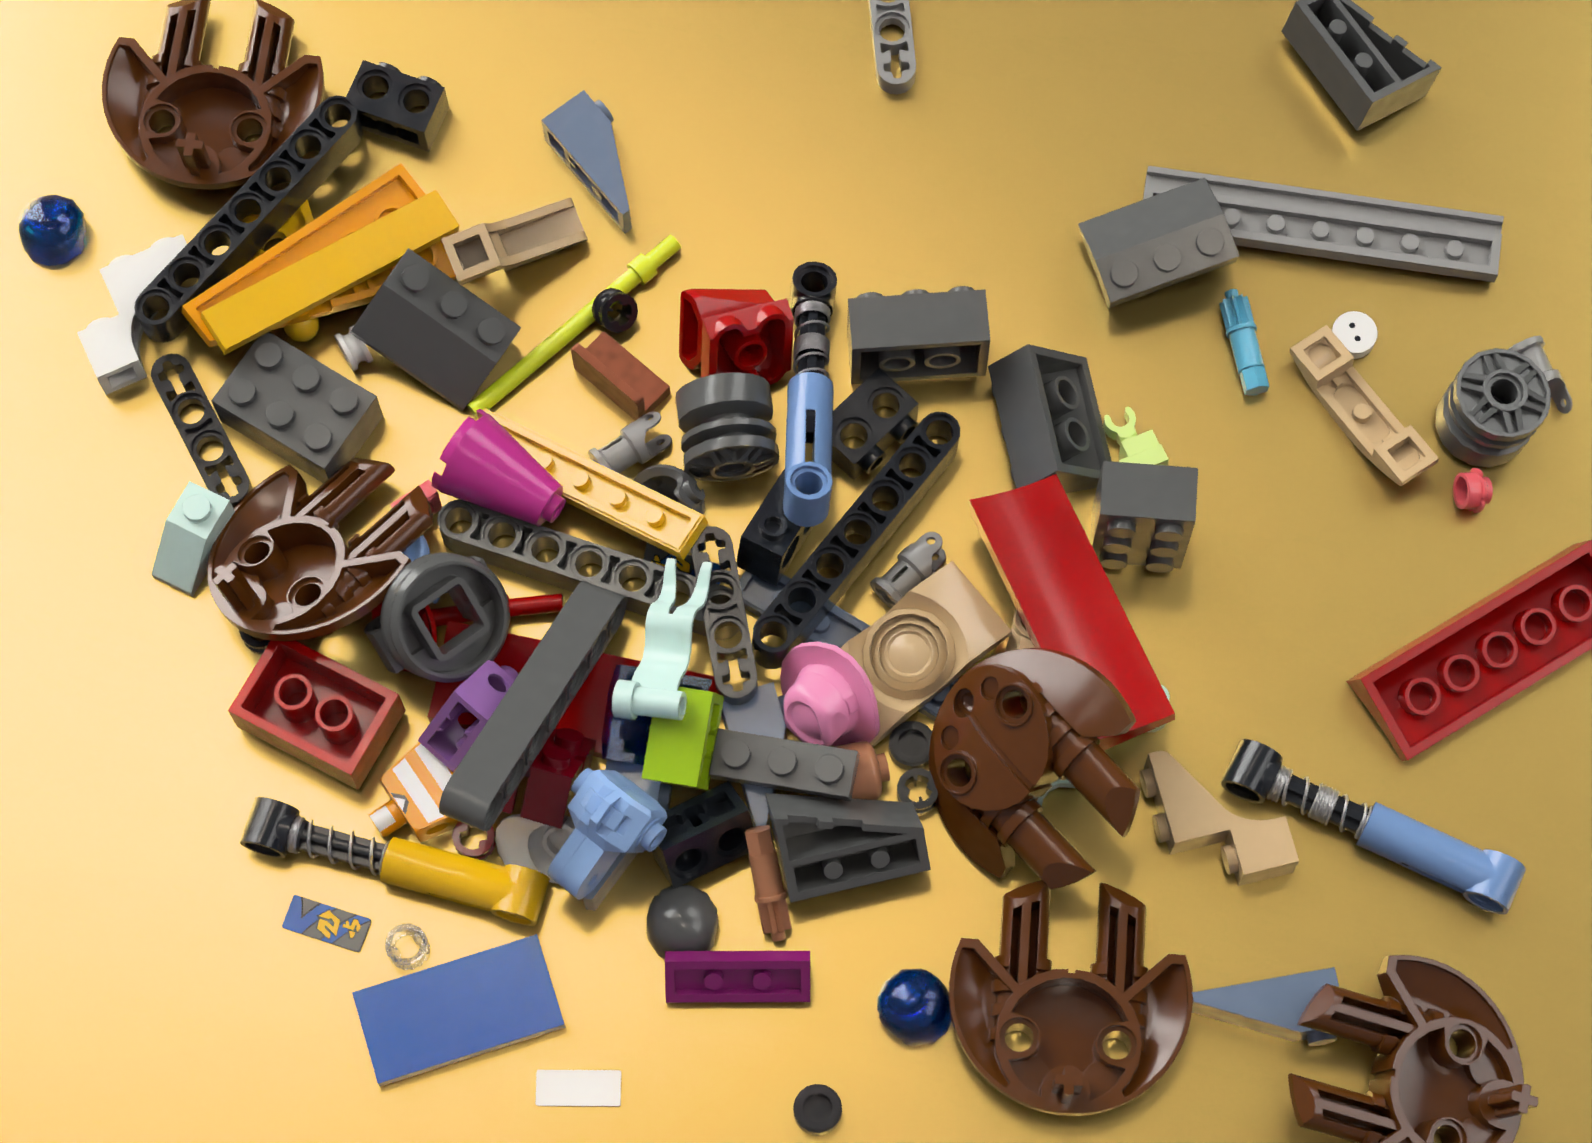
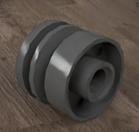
M1499 348L1478 352L1463 364L1436 408L1435 427L1440 440L1454 457L1470 465L1490 468L1506 464L1522 451L1530 437L1534 435L1537 428L1543 423L1550 409L1551 389L1544 373L1528 357L1514 350Z
M751 373L713 374L695 379L683 385L676 392L675 404L678 427L685 433L681 437V450L684 452L683 466L686 473L701 481L725 482L757 476L769 471L778 464L780 455L778 445L775 443L776 428L768 422L773 416L770 384L765 378Z

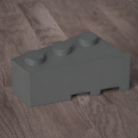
M1298 0L1295 2L1281 32L1357 131L1427 95L1442 67L1431 59L1428 63L1424 62L1406 48L1408 42L1399 35H1396L1394 38L1389 36L1372 23L1374 17L1351 0Z

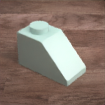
M189 481L165 521L151 575L193 597L207 574L212 545L235 512L230 500Z

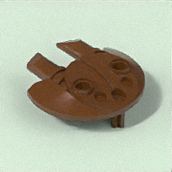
M180 0L168 4L165 10L158 52L152 56V59L134 38L119 37L109 54L103 73V109L116 142L123 152L141 169L165 182L193 189H222L245 184L323 102L325 83L320 56L304 55L287 67L295 21L286 12L262 0H255L244 62L239 64L238 71L224 66H219V69L213 68V65H204L200 61L211 0ZM165 126H173V128L166 133H157L161 128ZM250 135H261L253 142L244 141Z
M352 458L309 496L307 494L306 482L300 473L291 465H287L264 479L234 507V514L213 543L207 572L209 589L215 604L224 617L240 631L253 637L271 641H298L323 637L353 623L383 602L385 594L396 576L407 564L412 562L403 552L434 524L430 503L425 493L418 485L361 537L359 534H356L347 544L342 535L337 531L339 529L338 522L394 473V467L386 462Z
M1023 648L996 654L972 667L954 684L945 697L933 725L929 748V771L939 793L936 800L939 813L954 840L975 863L998 878H1003L1015 866L1016 852L1050 889L1073 884L1096 872L1042 814L1043 807L1035 799L1043 796L1052 787L1051 782L1057 781L1058 778L1060 780L1067 779L1122 837L1128 834L1135 817L1141 789L1099 746L1100 739L1098 738L1101 736L1125 734L1135 724L1136 719L1121 693L1104 675L1088 663L1061 651L1046 648ZM1021 693L1027 700V711H1024L1021 706ZM966 762L969 764L971 768V779L966 774Z
M1042 880L1018 887L1002 897L998 956L994 957L979 939L961 938L954 955L949 980V1006L955 1033L963 1051L979 1074L999 1092L1019 1104L1041 1112L1063 1116L1091 1115L1115 1109L1129 1103L1150 1089L1166 1073L1183 1045L1188 1032L1193 1006V986L1186 955L1168 954L1148 971V968L1144 966L1145 904L1118 888L1105 883H1099L1095 963L1090 965V972L1076 970L1075 973H1068V969L1051 970L1052 961L1047 959L1051 889ZM1012 1031L1024 1032L1031 1040V1046L1022 1052L1013 1051L1007 1046L1005 1036ZM1111 1038L1119 1039L1125 1043L1128 1055L1123 1059H1112L1105 1054L1102 1043Z
M1392 955L1383 958L1377 974L1384 995L1381 999L1327 983L1315 993L1303 1011L1297 1025L1369 1045L1372 1052L1378 1053L1371 1070V1074L1375 1075V1080L1369 1081L1368 1092L1361 1094L1290 1073L1288 1075L1290 1096L1298 1126L1354 1143H1434L1435 1131L1440 1135L1442 1143H1513L1522 1115L1527 1114L1528 1109L1537 1107L1538 1097L1530 1095L1531 1086L1524 1084L1523 1068L1518 1046L1507 1021L1485 991L1460 971L1429 958L1411 955ZM1450 1037L1454 1039L1457 1045L1456 1056L1449 1046Z

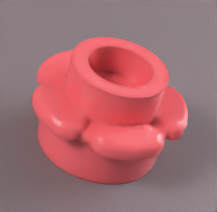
M1472 468L1470 472L1458 473L1453 483V498L1459 509H1469V511L1474 513H1480L1484 509L1485 504L1490 503L1493 487L1491 480L1488 477H1483V472L1479 468Z

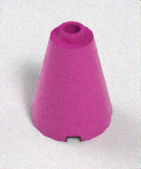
M481 409L476 410L478 420L476 421L470 416L465 419L443 450L439 459L445 462L446 466L442 476L434 471L431 486L443 494L536 526L542 525L546 520L550 523L554 522L566 502V499L561 497L563 486L497 420Z

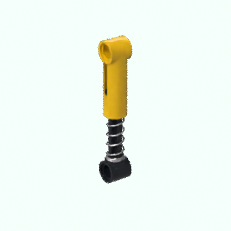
M255 797L240 841L243 847L251 851L274 858H285L289 852L297 854L305 851L313 859L317 856L327 857L331 864L342 861L349 863L353 870L359 867L370 869L373 875H380V881L383 883L490 911L493 915L516 924L535 926L550 881V878L541 872L519 865L507 864L501 866L394 836L386 844L376 842L375 837L369 840L354 836V831L351 834L333 830V825L330 829L313 825V820L307 821L305 817L300 816V811L287 803L267 797Z

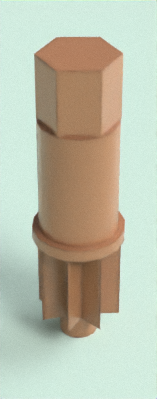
M770 825L756 826L745 830L749 851L748 858L755 889L754 901L758 905L763 933H771V938L774 942L786 939L785 930L792 929L786 901L787 890L783 887Z

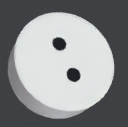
M1350 311L1340 315L1332 327V332L1353 355L1354 359L1362 358L1369 354L1374 347L1378 335L1374 321L1368 315L1357 311Z

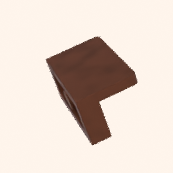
M605 331L586 349L579 343H576L571 348L574 369L634 420L649 412H653L671 393L670 386Z

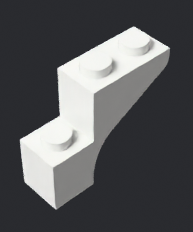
M183 234L176 237L161 238L155 241L150 248L133 255L116 257L108 266L99 269L118 311V315L111 318H98L89 323L85 329L78 331L77 335L105 395L147 378L140 356V341L144 330L136 316L134 309L135 301L140 293L187 245ZM155 312L151 316L150 320H152V318L157 314V312Z

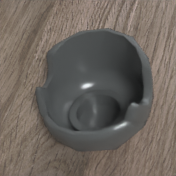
M682 885L675 889L669 886L662 889L659 895L654 896L646 917V935L648 942L658 956L665 959V951H710L712 949L718 930V915L716 906L706 892L691 885Z

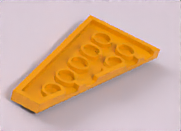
M400 163L182 306V314L209 348L217 346V342L201 319L202 311L426 194ZM442 241L417 253L453 280L457 279ZM396 265L275 329L370 303Z

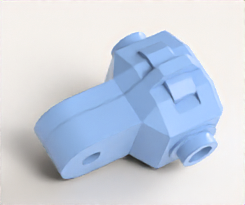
M587 768L579 774L571 787V791L576 795L567 807L575 829L551 862L548 876L578 900L583 899L595 889L620 852L643 853L644 850L651 852L662 842L667 833V829L662 826L667 819L666 810L635 783L615 770L593 771Z

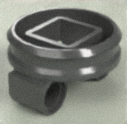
M447 552L432 553L415 559L400 571L385 594L381 615L369 622L364 628V632L388 671L397 674L401 670L406 669L412 674L435 682H459L469 678L487 660L494 661L500 653L509 631L510 607L508 597L502 583L488 568L483 558L476 556L466 557ZM448 592L462 617L473 621V624L441 647H438L418 612Z

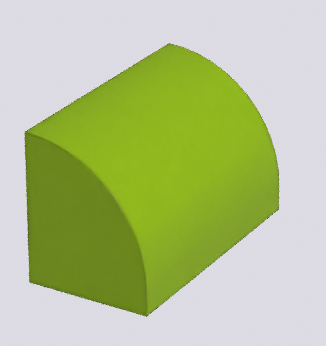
M679 687L678 691H684L687 697L684 718L682 720L652 717L641 778L708 791L710 783L709 770L720 725L724 696L710 691Z

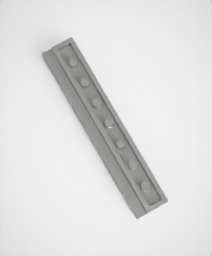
M1148 166L1143 200L1205 177L1225 215L1235 245L1489 282H1495L1498 276L1502 240L1501 230L1504 216Z

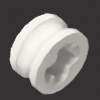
M353 325L349 327L348 334L341 335L337 333L334 337L349 366L355 371L358 369V364L361 361L370 363L373 361V358L366 344L350 333L354 327Z

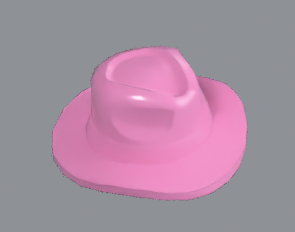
M808 642L791 648L782 661L780 674L782 694L785 695L784 721L786 728L799 740L806 743L825 746H839L858 741L870 743L880 731V720L874 690L863 668L851 655L835 645L822 642Z

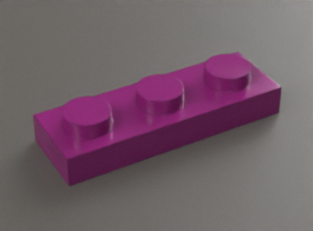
M665 951L666 1003L810 1002V951Z

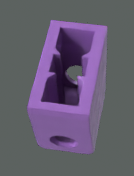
M487 660L454 690L417 741L453 772L519 674L510 666L500 667L494 661ZM468 712L477 719L465 730L460 726L458 717L462 713Z

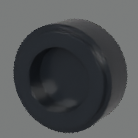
M906 721L896 727L890 735L888 746L893 762L905 770L927 766L929 764L932 730L918 721Z
M813 1084L807 1086L795 1098L793 1105L794 1119L797 1125L808 1134L815 1136L828 1134L837 1127L841 1120V1100L838 1094L826 1085Z

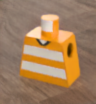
M420 742L380 778L391 800L368 814L383 838L408 824L418 841L425 842L454 829L459 822L439 813L442 793L454 771L452 772Z

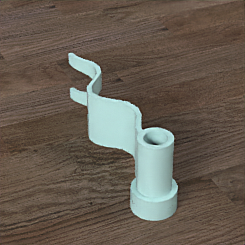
M667 558L661 594L658 600L650 605L647 612L645 646L641 662L634 672L632 681L619 679L614 687L612 712L615 718L634 720L638 715L682 720L684 718L687 697L684 691H678L690 662L694 618L696 613L705 606L708 598L713 567L712 562L702 563L696 587L689 601L677 607L673 614H669L676 600L677 559Z

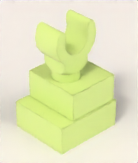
M1130 407L1125 408L1124 418L1127 422L1125 426H1116L1112 423L1109 415L1104 416V432L1120 445L1119 462L1168 466L1169 459L1162 445L1159 444L1153 430L1137 435L1135 429L1136 416Z

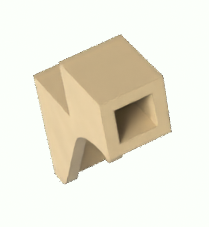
M570 197L493 223L483 222L444 237L441 240L459 284L463 285L501 269L504 272L516 269L584 242L588 238Z
M1166 751L1148 753L1144 765L1145 769L1139 772L1140 781L1146 798L1153 797L1158 812V814L1153 815L1155 833L1160 843L1166 841L1170 855L1225 842L1226 845L1221 846L1223 864L1228 874H1235L1238 886L1294 872L1299 863V858L1286 816L1269 820H1251L1234 815L1225 809L1171 754Z

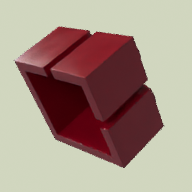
M555 728L524 776L528 778L520 817L562 829L570 816L567 806L576 795L571 791V787L582 771L591 768L596 740L586 738L579 731L570 728ZM518 787L502 812L508 814L513 812Z

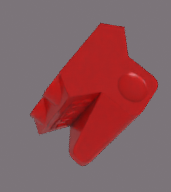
M688 289L682 291L680 295L679 357L682 363L691 370L701 368V377L738 372L751 373L763 377L770 385L778 382L787 371H791L794 318L787 298L774 301L765 289Z

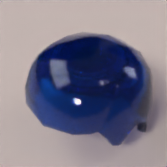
M57 194L42 195L30 200L28 205L23 207L18 220V235L23 251L33 262L46 266L66 264L81 254L84 249V235L87 226L84 213L73 199Z
M922 968L899 970L883 982L876 998L877 1011L883 1026L909 1046L934 1043L948 1031L952 1021L947 988L938 977Z

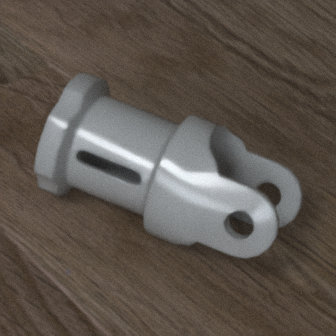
M1540 335L1533 336L1510 347L1508 350H1514L1528 357L1541 369L1551 389V398H1553L1558 410L1564 414L1569 413L1573 406L1572 398L1559 370L1553 369L1543 349L1545 345L1543 338Z
M653 411L622 428L620 436L599 449L593 447L588 450L590 460L617 473H621L637 462L640 464L647 462L668 448L672 443V438L668 434H663L645 443L646 432L661 421L660 413Z
M927 532L922 535L915 543L910 544L897 555L898 562L881 578L875 577L870 582L873 591L888 607L892 608L908 591L935 573L945 562L946 554L941 548L943 541L938 533ZM929 539H934L935 543L930 545L927 543V541ZM935 554L939 556L937 560H932Z

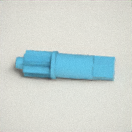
M1230 289L1224 293L1226 299H1222L1223 302L1219 303L1226 329L1225 333L1226 337L1230 340L1244 395L1255 396L1267 392L1270 387L1256 335L1257 326L1254 323L1248 296L1243 297V294L1239 295L1237 289Z

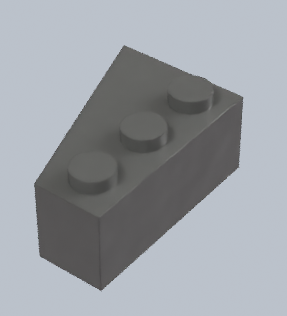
M765 793L781 874L790 902L931 870L924 828L913 802L867 799L845 801L820 796Z

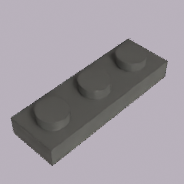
M718 728L709 775L712 779L851 801L860 754L856 750Z

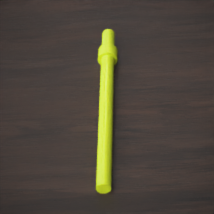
M667 236L646 255L640 253L628 263V270L606 289L616 288L628 294L639 283L644 286L658 274L656 269L681 249L680 243L674 236ZM595 298L467 404L472 414L478 418L476 410H483L484 408L490 410L595 321L592 314Z

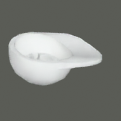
M520 814L511 815L504 818L496 829L495 842L497 850L505 865L512 864L527 867L548 876L551 862L573 832L575 826L571 817H568L562 829L522 818ZM550 878L549 882L557 883L552 878Z

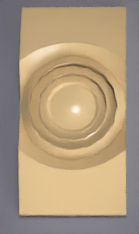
M953 561L908 591L887 613L871 626L848 640L840 648L857 661L872 684L880 720V731L870 742L873 747L1012 634L1010 628Z

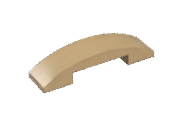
M1327 325L1290 348V354L1297 367L1327 412L1352 443L1391 480L1403 486L1438 463V456L1412 425L1404 428L1353 367V355Z

